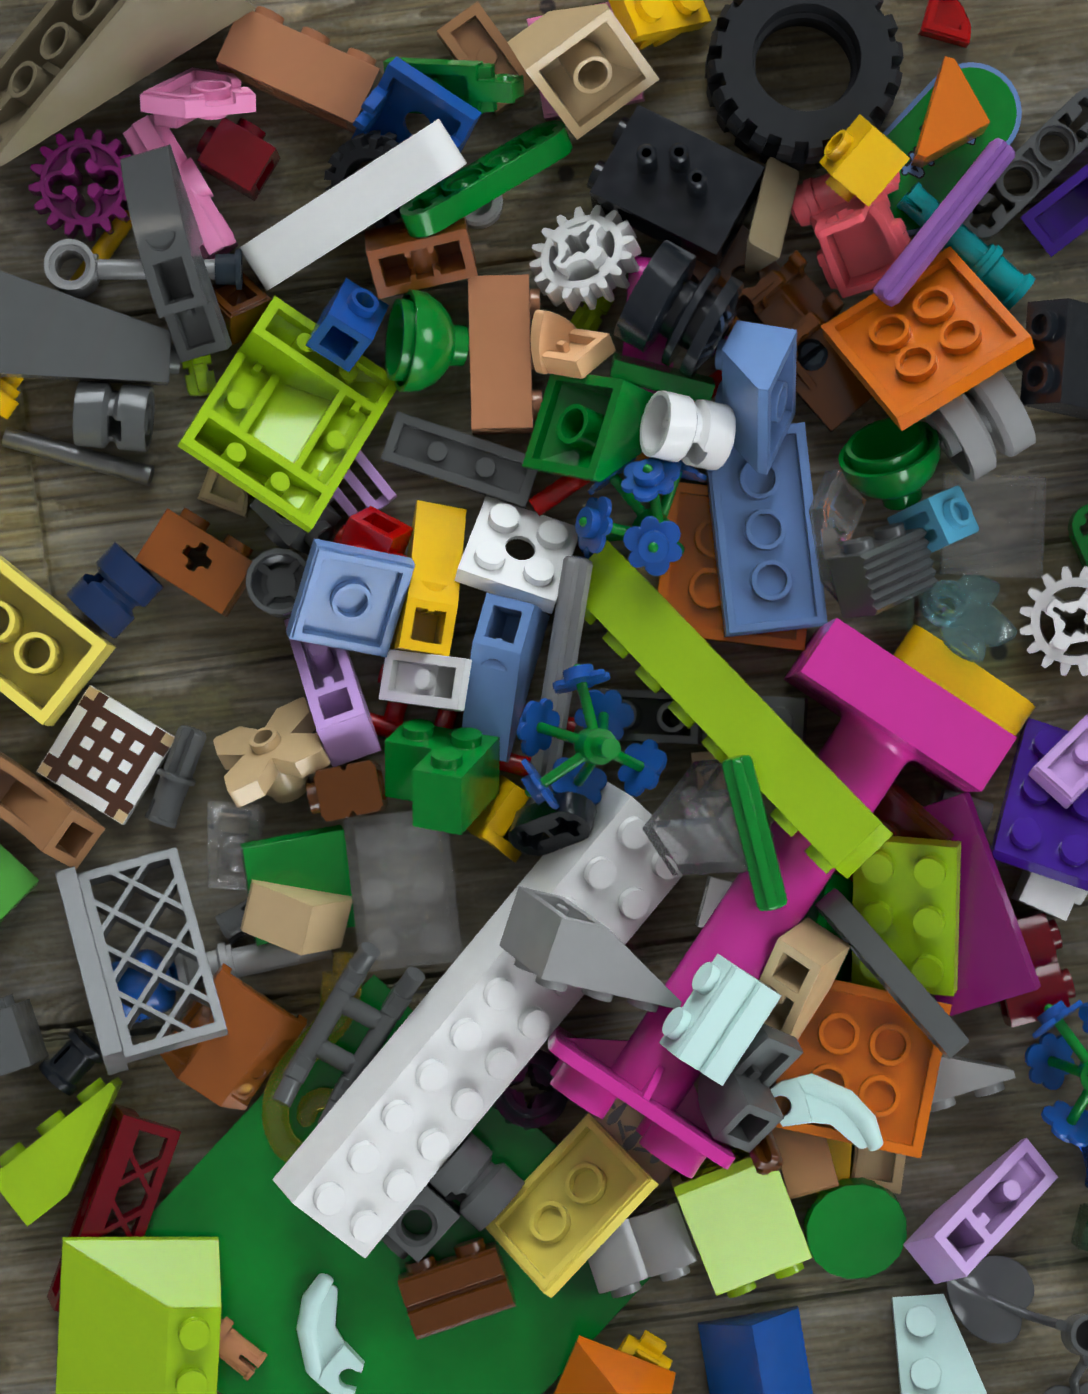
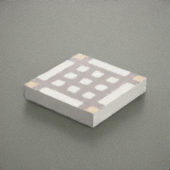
M89 685L36 772L120 824L125 825L157 774V769L162 766L167 758L175 736L96 687Z

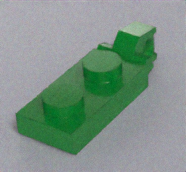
M390 57L383 61L384 72L387 68V65L395 57ZM399 57L482 114L498 110L497 103H515L517 98L525 96L523 75L495 74V64H483V61ZM417 111L409 112V113L422 114L421 112H417Z

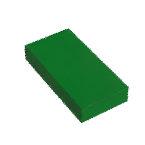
M614 353L610 367V377L623 379L638 387L654 391L664 390L690 396L694 401L699 399L711 401L715 388L712 377L696 373L692 378H688L679 372L680 369Z

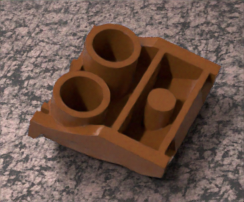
M223 963L213 976L229 1035L161 1053L160 1056L177 1079L218 1106L245 1110L265 1078L297 1040L305 1028L308 1019L300 1014L295 1017L232 975V968ZM204 987L201 993L207 995ZM194 1000L180 1022L191 1028H196L214 1023L211 1009Z

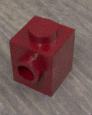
M222 118L217 128L212 125L208 127L197 146V152L201 154L197 161L204 172L253 201L257 199L281 158L276 147L263 140L266 133L243 118H240L237 124L227 118Z

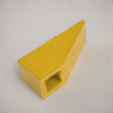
M416 500L412 522L414 530L409 540L407 556L412 558L415 568L392 638V650L450 656L460 583L454 580L463 556L467 509Z

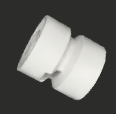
M664 390L657 391L648 401L641 419L640 446L642 452L647 457L669 462H679L682 460L688 466L718 470L728 459L734 444L736 418L733 409L729 405L704 399L696 400L694 403L690 396Z

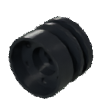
M666 240L655 252L635 285L616 324L614 337L644 353L661 335L667 339L661 363L669 366L681 349L684 348L688 351L679 372L688 378H692L699 368L710 357L714 356L719 341L724 339L737 314L738 300L744 287V282L732 276L720 294L716 295L713 292L720 278L721 270L714 266L698 284L691 281L690 279L696 264V256Z

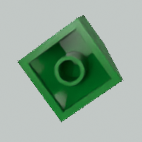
M550 374L522 467L595 482L603 481L642 453L640 446L641 419L648 401L654 394L623 379L589 374L585 378L579 379Z

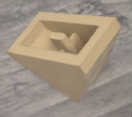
M252 879L240 929L242 932L300 956L341 948L353 899L351 896Z

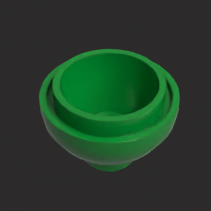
M409 289L407 293L403 294L402 299L398 298L394 301L386 330L385 367L388 379L394 381L399 392L421 391L438 381L446 373L449 366H464L469 348L467 326L453 325L452 319L443 305L428 293Z
M891 418L878 420L858 430L844 445L838 458L840 469L847 482L862 494L882 500L884 507L887 509L903 510L921 500L923 496L921 488L933 476L941 456L940 439L937 430H934L928 423L918 421L901 431Z

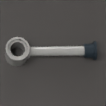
M64 239L56 242L48 249L44 257V271L54 289L79 299L91 295L98 287L100 280H146L141 259H99L98 254H93L86 244L75 239ZM236 249L235 254H215V259H203L210 280H215L216 285H236V290H242L243 264L241 249ZM77 258L85 262V271L78 279L69 281L60 277V268L67 260Z

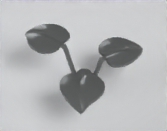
M992 1255L984 1257L967 1277L946 1281L947 1296L954 1314L972 1335L983 1341L1001 1344L1015 1340L1021 1330L1022 1318L1060 1330L1064 1346L1071 1353L1080 1355V1360L1069 1378L1070 1387L1062 1385L1052 1386L1043 1394H1088V1382L1079 1385L1080 1378L1088 1367V1314H1073L1064 1321L1027 1310L1026 1308L1034 1297L1032 1278L1023 1265L1005 1256Z

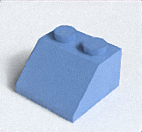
M737 320L727 340L721 339L717 346L715 368L722 371V381L718 386L715 402L729 405L733 409L736 418V433L733 446L757 473L768 474L795 416L797 330Z

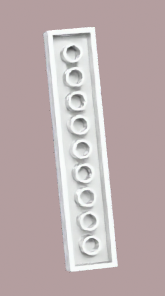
M607 782L606 786L600 791L602 798L596 805L597 813L589 837L581 842L543 855L272 1179L295 1206L362 1257L366 1258L584 995L580 987L568 985L565 992H560L539 985L535 982L536 974L516 967L514 965L515 958L499 946L518 887L565 897L609 928L625 945L698 858L632 796L611 783Z

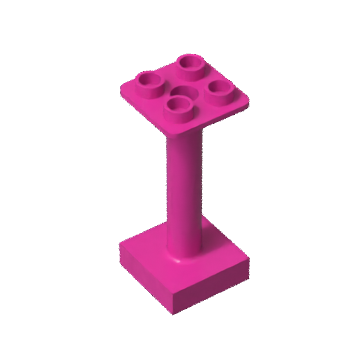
M838 618L816 629L806 644L805 650L800 653L783 679L841 718L817 756L873 813L907 763H910L947 789L957 792H982L1017 739L1016 736ZM775 820L770 826L788 898L787 904L776 910L760 911L756 906L745 863L665 984L682 1002L680 1007H683L694 990L692 988V981L698 969L706 962L712 963L717 954H720L759 980L778 938L803 920L836 869L833 868L826 874L805 853V850L811 843L799 831L791 837ZM659 1005L657 1012L647 1011L629 1040L577 1038L560 1026L555 1028L548 1037V1049L559 1058L550 1071V1074L553 1076L550 1084L556 1090L601 1119L605 1117L615 1100L619 1098L644 1115V1118L636 1128V1131L642 1136L639 1144L662 1162L688 1178L692 1179L706 1157L721 1167L729 1169L735 1160V1156L729 1144L713 1139L700 1111L698 1093L694 1083L701 1072L674 1056L659 1043L664 1036L662 1032L664 1021L674 1008Z

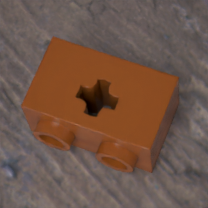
M466 217L436 234L422 238L409 236L404 222L365 231L366 255L378 299L407 293L409 289L420 290L478 276Z
M185 507L180 515L167 508L135 561L218 613L228 617L246 588V574L252 563L248 558L252 554L253 549L227 534L223 542L219 541L206 532L211 523ZM206 546L209 547L206 553L207 557L212 560L209 568L206 569L203 566H198L193 572L194 562L188 558L192 549L202 552Z

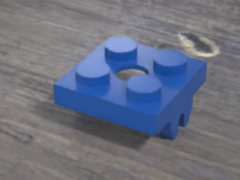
M396 56L387 65L378 86L373 89L363 102L361 108L364 110L352 124L356 127L352 138L363 132L367 134L372 130H381V135H385L388 132L396 134L395 141L400 144L413 136L406 127L405 119L409 112L417 111L424 114L430 123L440 119L461 153L482 113Z

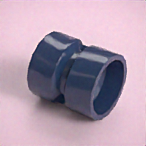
M114 542L96 562L98 572L95 575L85 574L66 595L95 624L112 638L116 639L135 619L132 609L135 606L146 607L164 586L143 565L135 561L132 555Z

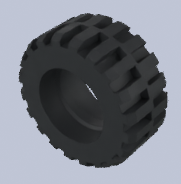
M733 0L730 5L726 4L718 16L715 30L712 31L705 63V78H707L708 83L706 94L710 107H715L718 113L716 121L724 133L730 131L736 137L734 145L745 154L749 149L761 155L759 162L766 164L769 157H773L781 162L788 163V166L797 171H802L805 164H815L817 169L824 168L819 161L825 155L824 149L828 141L838 131L847 130L859 114L879 130L900 88L903 75L900 72V64L904 58L902 43L895 39L898 26L892 14L884 16L880 10L884 1ZM806 26L818 29L837 41L846 53L851 69L849 84L839 100L829 107L814 111L791 109L773 100L760 85L755 70L757 52L769 35L787 27Z

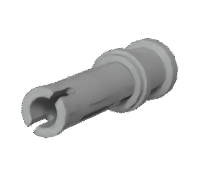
M222 942L217 944L216 949L206 952L212 976L215 975L224 963L232 968L231 974L238 979L239 977L255 975L327 958L333 959L332 950L300 956L271 943L258 946L256 943L232 948L231 944ZM178 953L175 958L178 979L180 982L189 985L199 969L198 962ZM203 981L201 982L198 989L204 988Z

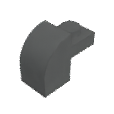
M763 1024L723 1086L704 1074H700L698 1102L702 1116L713 1139L750 1152L784 1119L769 1087L804 1053L796 1037Z

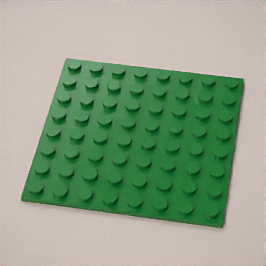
M374 974L353 997L380 1011L391 989ZM409 1006L395 1024L384 1045L413 1012ZM342 1014L327 1040L355 1054L369 1028ZM316 1058L315 1064L290 1108L272 1099L283 1078L285 1070L153 1211L144 1236L218 1237L221 1319H224L226 1316L234 1322L232 1328L259 1350L268 1354L259 1368L256 1367L255 1373L248 1381L244 1380L242 1375L219 1357L217 1390L221 1394H331L314 1381L305 1371L296 1331L302 1295L320 1273L330 1275L334 1279L333 1285L338 1288L336 1327L344 1341L365 1361L362 1373L353 1369H344L340 1373L343 1383L357 1387L355 1394H543L562 1374L578 1336L593 1340L638 1292L636 1291L619 1298H613L611 1291L599 1294L587 1260L565 1285L550 1298L538 1288L497 1242L515 1294L516 1306L417 1340L397 1282L399 1274L407 1271L405 1263L413 1258L410 1255L405 1259L400 1258L387 1247L382 1239L366 1258L362 1257L295 1206L272 1180L317 1127V1122L328 1102V1098L342 1074V1071ZM492 1106L471 1130L493 1151L491 1161L494 1164L504 1162L523 1181L558 1146L540 1128L524 1130L523 1127L515 1124L505 1123V1118ZM457 1199L453 1200L458 1206H460V1202ZM411 1210L403 1217V1223L411 1233L423 1234L432 1227L431 1218L422 1210ZM460 1214L456 1222L427 1254H434L436 1261L456 1255L453 1247L464 1241L483 1237L484 1243L488 1244L496 1240L486 1228L479 1232ZM651 1277L646 1278V1279L640 1281L641 1287H642Z

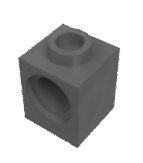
M427 1183L384 1235L382 1240L400 1258L405 1259L410 1255L415 1261L419 1262L460 1217L459 1206L453 1200L446 1201ZM411 1210H422L431 1218L432 1227L423 1234L411 1233L403 1223L404 1215Z

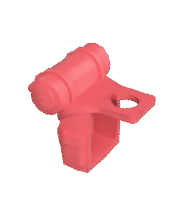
M900 172L896 174L869 207L856 196L849 203L840 197L825 183L831 176L829 173L816 178H808L803 180L802 184L797 185L791 215L801 227L812 226L821 247L816 253L819 266L822 268L830 288L837 289L842 298L874 289L875 285L911 242L902 218H894L888 194L899 189Z

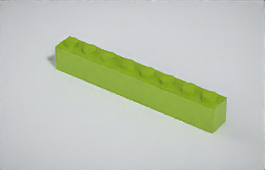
M607 540L603 550L598 554L594 553L589 558L592 561L593 568L584 620L592 625L598 619L608 632L602 639L622 659L630 653L641 664L635 671L636 675L655 694L663 688L674 699L667 707L688 729L695 723L700 726L707 734L701 743L720 763L734 756L750 755L753 758L761 794H764L776 806L769 815L791 837L799 831L811 843L805 850V853L826 874L835 868L848 879L893 833Z

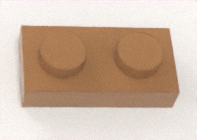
M478 1L437 30L438 38L455 60L483 61V64H495V74L523 75L525 96L537 88L506 39ZM523 97L517 98V99L515 100V103H516L517 101H519V100H520L521 98H523ZM497 103L498 110L493 113L497 117L515 103Z

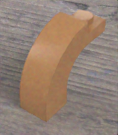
M0 752V818L24 835L40 851L69 867L75 866L77 870L106 828L61 792L15 760Z

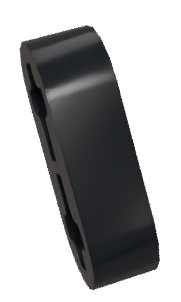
M562 792L554 795L560 806L556 810L552 809L547 801L540 805L535 802L522 807L515 814L508 835L509 842L520 852L534 856L546 855L581 842L590 835L597 813L596 806L584 795L575 792Z

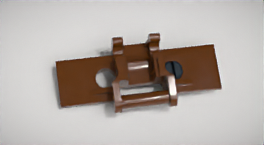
M743 224L718 268L721 270V275L713 292L716 295L720 294L735 271L745 268L749 230ZM796 250L788 257V261L782 267L774 261L757 272L760 281L751 288L742 289L737 310L741 306H747L764 325L797 330L796 393L826 428L833 432L873 396L825 340L820 327L840 313L844 302L835 292L831 293L828 297L822 293L805 273L804 269L808 262ZM696 260L692 275L700 282L712 267ZM735 316V319H734V321H733V323H732V325H731V327H730L728 333L726 334L727 336H729V334H730V332H731L733 326L735 325L736 321H737V320H740L737 316Z

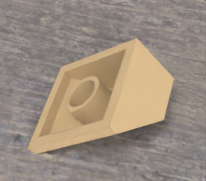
M606 3L548 11L507 42L526 73L576 140L660 80Z

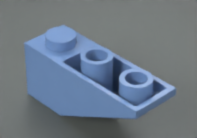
M486 593L472 642L470 658L472 664L462 727L476 728L484 735L500 737L499 761L508 763L519 719L525 706L550 616L535 604Z

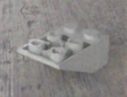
M518 887L499 946L515 958L514 965L516 967L536 974V983L560 992H565L568 985L582 988L581 992L585 995L605 1002H612L614 995L628 998L627 1002L630 1005L650 1012H657L659 1005L674 1009L681 1006L682 1002L609 928L565 897Z

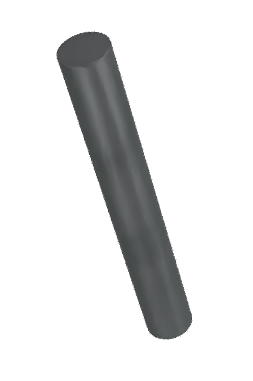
M10 427L5 429L2 439L3 447L148 486L154 473V466Z

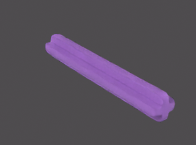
M996 138L989 142L875 285L873 292L883 303L892 307L903 299L1015 158L1014 149L1004 140Z

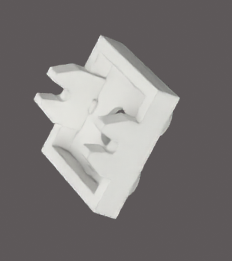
M486 496L458 566L454 581L491 594L535 604L542 611L552 614L557 602L563 559L566 556H573L578 542L576 528L569 523L545 515L539 517L536 512ZM521 539L532 545L535 554L527 560H518L507 553L505 545L511 540Z

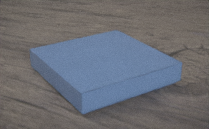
M314 538L286 629L288 638L387 657L415 568L414 561L409 557Z

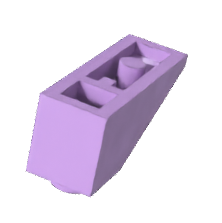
M289 619L284 620L286 629L289 623ZM289 639L316 731L332 766L336 767L381 751L349 651Z
M1027 1138L1021 1139L935 1210L908 1238L903 1246L934 1284L967 1277L1054 1183L1058 1176Z

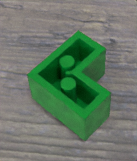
M424 719L404 721L385 740V797L412 801L414 827L462 835L499 794L500 737L484 735L480 730L471 727L457 729L437 727L431 721Z

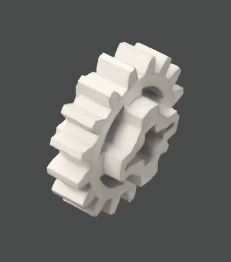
M596 205L590 215H585L581 206L576 207L574 218L567 220L566 217L560 214L557 216L559 227L555 230L550 228L542 229L541 232L546 242L533 244L532 250L537 259L529 263L531 270L536 276L534 281L542 294L548 295L553 305L557 307L565 302L570 311H576L581 301H585L589 309L593 310L596 308L597 298L602 296L609 302L614 301L615 298L612 290L616 286L628 289L630 284L625 275L626 273L639 271L640 267L634 257L642 253L636 241L637 236L628 220L623 221L616 210H612L606 215L601 205Z
M1063 566L1061 580L1055 581L1050 574L1046 573L1042 576L1046 586L1043 592L1033 587L1029 589L1027 593L1036 602L1034 606H1022L1020 613L1030 617L1031 623L1024 625L1019 630L1022 635L1034 636L1035 640L1027 648L1029 654L1039 650L1045 653L1041 664L1042 667L1047 668L1055 660L1061 663V675L1066 676L1071 665H1078L1082 676H1087L1088 652L1084 654H1067L1064 652L1070 644L1088 642V630L1084 631L1077 628L1073 633L1067 632L1064 629L1067 620L1061 616L1062 613L1055 609V607L1063 612L1066 610L1069 613L1076 612L1078 608L1083 609L1086 612L1084 622L1088 625V566L1083 567L1079 577H1073L1069 567ZM1068 587L1086 588L1081 597L1064 601L1054 595L1057 591ZM1042 611L1053 618L1055 634L1050 642L1047 641L1042 632Z

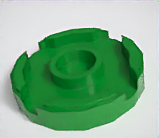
M863 1177L841 1179L838 1181V1187L820 1191L816 1196L817 1200L812 1204L810 1210L808 1208L804 1218L805 1240L815 1262L830 1274L846 1279L869 1278L886 1270L900 1256L903 1244L907 1239V1220L896 1196L890 1190H886L883 1186L877 1185L875 1181Z

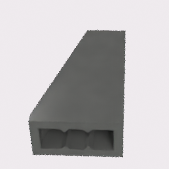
M0 271V377L168 385L170 374H179L180 360L174 343H171L169 330Z

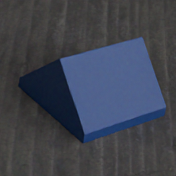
M798 1306L698 1322L709 1394H813Z

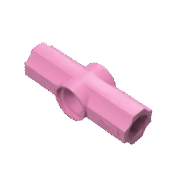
M154 114L147 115L133 123L123 135L134 155L171 145L203 240V244L199 247L203 259H215V254H229L238 246V243L223 215L219 213L211 198L214 195L191 157L187 159L169 127L155 126Z

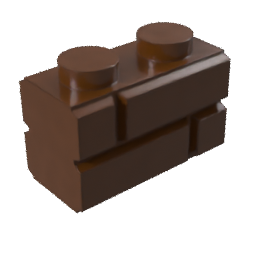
M374 760L347 764L346 767L336 766L317 770L315 776H313L314 782L306 784L311 813H321V817L326 822L385 811L387 805H389L388 799L385 797V784L381 765Z
M477 1237L454 1246L456 1255L436 1261L434 1254H427L419 1262L412 1259L405 1263L407 1271L399 1274L397 1282L417 1340L516 1306L515 1294L496 1241L485 1244L483 1237Z

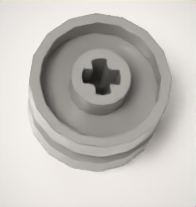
M1001 370L924 417L925 422L934 430H937L940 447L969 481H975L997 467L996 450L1008 457H1013L1036 443V434L1031 420L1021 400Z

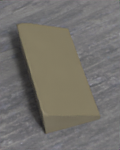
M769 157L766 162L747 240L745 273L749 275L757 273L780 258L799 180V171L773 157Z

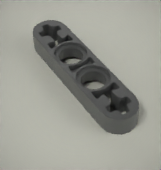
M1088 88L1076 93L1015 152V158L992 185L991 188L998 201L1012 210L1007 213L1001 204L988 219L989 224L992 226L991 228L983 224L974 228L970 224L973 212L965 219L963 224L983 242L996 236L1088 147V121L1076 134L1069 128L1082 112L1079 103L1088 107ZM1064 119L1066 125L1060 123L1059 120ZM1047 135L1059 136L1066 144V156L1059 161L1047 160L1040 152V140ZM1076 136L1082 138L1083 141L1079 143ZM1017 169L1028 175L1031 186L1027 194L1014 196L1007 192L1003 179L1008 171ZM986 193L975 209L978 211L983 210L995 196Z
M833 888L815 904L816 909L843 941L851 945L850 949L942 1054L951 1059L969 1043L968 1038L842 893Z

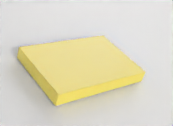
M588 1113L528 1176L516 1196L485 1228L545 1295L552 1298L659 1184L607 1129Z

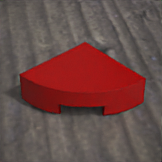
M928 0L918 35L967 48L971 38V24L963 6L958 0Z

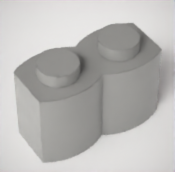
M673 1197L634 1210L588 1259L599 1294L611 1291L613 1298H619L642 1288L640 1281L659 1275L661 1281L665 1282L690 1273L689 1264L697 1261V1255L678 1199Z

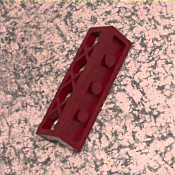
M115 1104L68 1237H102L120 1226L126 1237H144L181 1131L175 1127L141 1118L134 1109ZM139 1130L164 1137L159 1155L139 1166L132 1152ZM130 1160L134 1169L124 1174ZM153 1170L148 1184L144 1174ZM139 1178L145 1191L142 1203L122 1214L115 1201L118 1189ZM111 1209H113L116 1218L107 1222ZM136 1218L133 1229L130 1232L126 1223ZM61 1258L47 1294L53 1310L59 1312Z

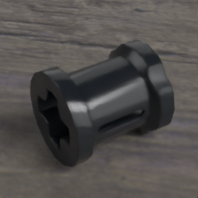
M75 1027L68 1033L69 1040L51 1060L46 1059L38 1066L43 1075L56 1088L69 1096L73 1095L78 1089L76 1084L95 1063L102 1064L104 1062L100 1046L86 1033Z

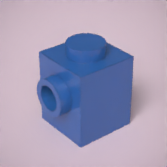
M346 278L323 309L306 346L347 372H350L373 341L389 305L378 299L371 291L358 286Z

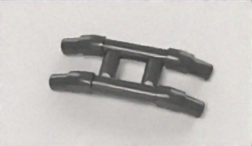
M363 942L343 969L336 981L335 987L310 1030L294 1053L272 1099L290 1108L315 1064L316 1058L342 1071V1074L328 1098V1102L317 1122L319 1124L381 1050L395 1024L400 1020L412 1001L414 994L425 980L424 973L416 967H408L387 995L381 1010H377L353 997L366 978L369 969L380 955L379 949L374 944ZM342 1014L369 1028L355 1054L327 1040Z

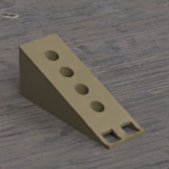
M49 0L0 60V167L256 9L251 0Z

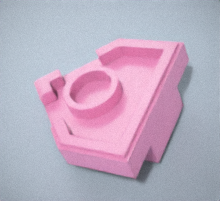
M190 68L143 91L140 94V111L154 114L155 126L177 129L197 118L217 120L225 118L229 114L256 112V94L248 87H241V80L233 73Z

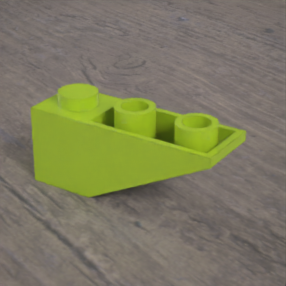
M101 1077L76 1096L82 1105L67 1117L59 1109L36 1128L41 1137L28 1148H25L19 1141L0 1156V1193L27 1227L77 1187L123 1083L119 1077H116L107 1085Z

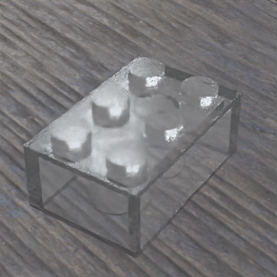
M412 811L343 819L358 949L363 942H370L380 951V955L368 972L454 962L463 952L464 942L451 833L414 827Z

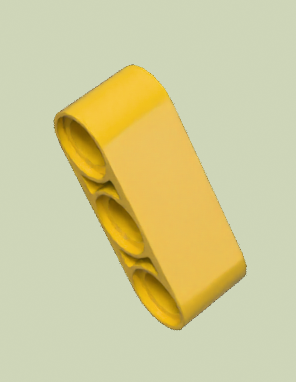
M913 624L893 654L1014 736H1017L1035 709L1033 703L917 625Z

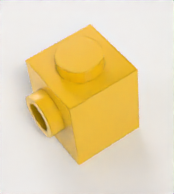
M859 114L847 130L838 131L828 141L824 149L825 155L819 163L831 175L825 183L848 203L856 196L869 207L910 158L895 143Z

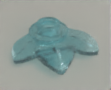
M965 575L958 581L941 580L934 584L932 589L924 592L921 597L920 608L925 618L933 625L939 627L944 644L953 653L965 660L982 662L985 657V647L1000 646L1009 642L1017 635L1018 630L992 605L999 593L1000 584L980 575Z

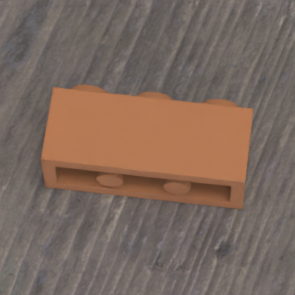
M257 6L255 12L251 11L233 22L215 60L220 72L233 73L242 83L345 130L352 133L355 132L356 127L352 124L364 110L361 108L363 102L373 89L378 86L382 78L380 68L375 66L376 60L373 57L354 48H349L347 53L329 46L330 39L314 29L303 27L301 32L287 27L283 25L284 18L265 7Z
M529 274L486 275L468 278L472 434L532 433L533 420L537 419L542 402V390H532L531 370H535L531 353L530 319H533V314L536 310H540V289H529Z

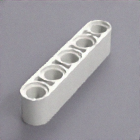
M437 119L248 241L239 249H241L247 262L266 291H268L466 165L467 162L440 119Z

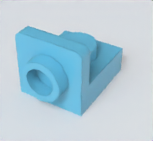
M958 485L924 499L887 518L889 524L903 522L905 530L923 528L927 532L924 538L929 541L927 548L932 553L979 531V526L971 506Z

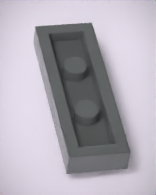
M399 411L396 412L381 456V461L524 509H526L538 471L522 467L525 453Z

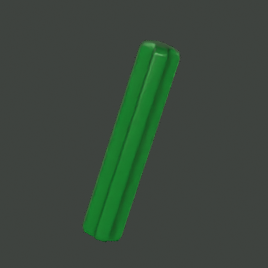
M750 755L734 756L724 760L721 767L756 906L760 911L776 910L786 905L788 898L753 758Z

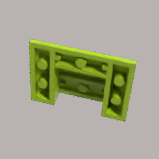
M274 296L195 415L177 446L309 533L397 388L394 381L388 379L384 369L363 355L351 371L347 372L306 346L316 323Z
M62 1237L55 1394H217L222 1307L218 1237Z

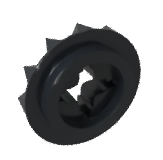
M539 1049L492 1105V1108L497 1109L505 1118V1123L515 1124L523 1127L524 1130L546 1127L555 1121L565 1109L568 1098L550 1084L553 1079L550 1071L557 1060L547 1052ZM527 1073L528 1077H530L531 1086L544 1090L543 1093L534 1095L530 1099L528 1106L527 1102L524 1101V1093L510 1088L513 1085L522 1083Z

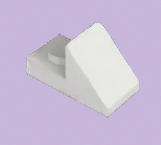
M389 649L384 661L379 700L433 707L454 712L464 711L472 660Z

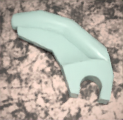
M813 1073L779 1081L770 1088L774 1098L785 1096L790 1102V1109L787 1114L783 1115L784 1119L780 1122L783 1127L808 1123L830 1124L859 1149L868 1148L869 1151H876L883 1146L884 1141L875 1114L852 1090Z
M320 1273L302 1295L296 1326L305 1371L314 1381L331 1394H355L357 1387L343 1383L340 1373L344 1369H353L362 1373L365 1361L344 1341L336 1327L338 1288L333 1285L334 1279L330 1275Z

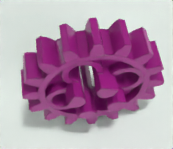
M81 128L75 129L74 140L70 142L61 133L55 135L59 147L53 151L48 147L42 146L39 150L46 158V162L44 165L31 164L30 167L31 171L40 178V181L29 184V191L35 196L43 197L34 204L35 210L40 215L51 212L46 223L54 231L64 223V234L69 239H74L79 229L83 230L89 241H95L97 228L102 227L109 235L114 233L111 222L115 218L126 223L130 220L124 210L127 200L120 160L132 155L128 154L119 157L124 146L117 138L106 146V136L102 130L97 129L91 140L87 139ZM84 152L91 154V159L89 158L85 163V169L95 182L89 184L87 188V194L96 206L94 213L89 217L80 216L79 212L86 204L84 197L75 187L83 184V175L75 166V159L80 153ZM116 175L119 180L117 186L113 189H104L99 185L106 182L107 176ZM59 180L68 181L71 185L66 186L62 190L63 194L57 195L52 192L55 182Z

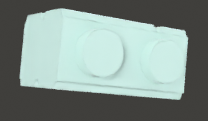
M717 954L712 963H704L696 972L692 981V988L694 990L683 1007H676L665 1019L662 1027L664 1036L659 1043L674 1056L723 1086L778 1003L781 995L720 954Z

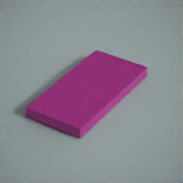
M964 792L923 806L927 812L954 834L950 841H961L958 988L954 996L934 995L935 1000L951 1004L950 1016L1037 990L1041 987L970 792Z

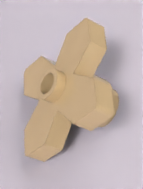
M304 697L277 708L265 727L257 730L239 726L214 738L213 742L217 756L225 770H229L224 776L227 791L236 807H242L265 795L273 797L279 803L294 801L307 791L306 784L310 783L309 775L330 765L328 755L318 734L313 733L316 727L310 707Z

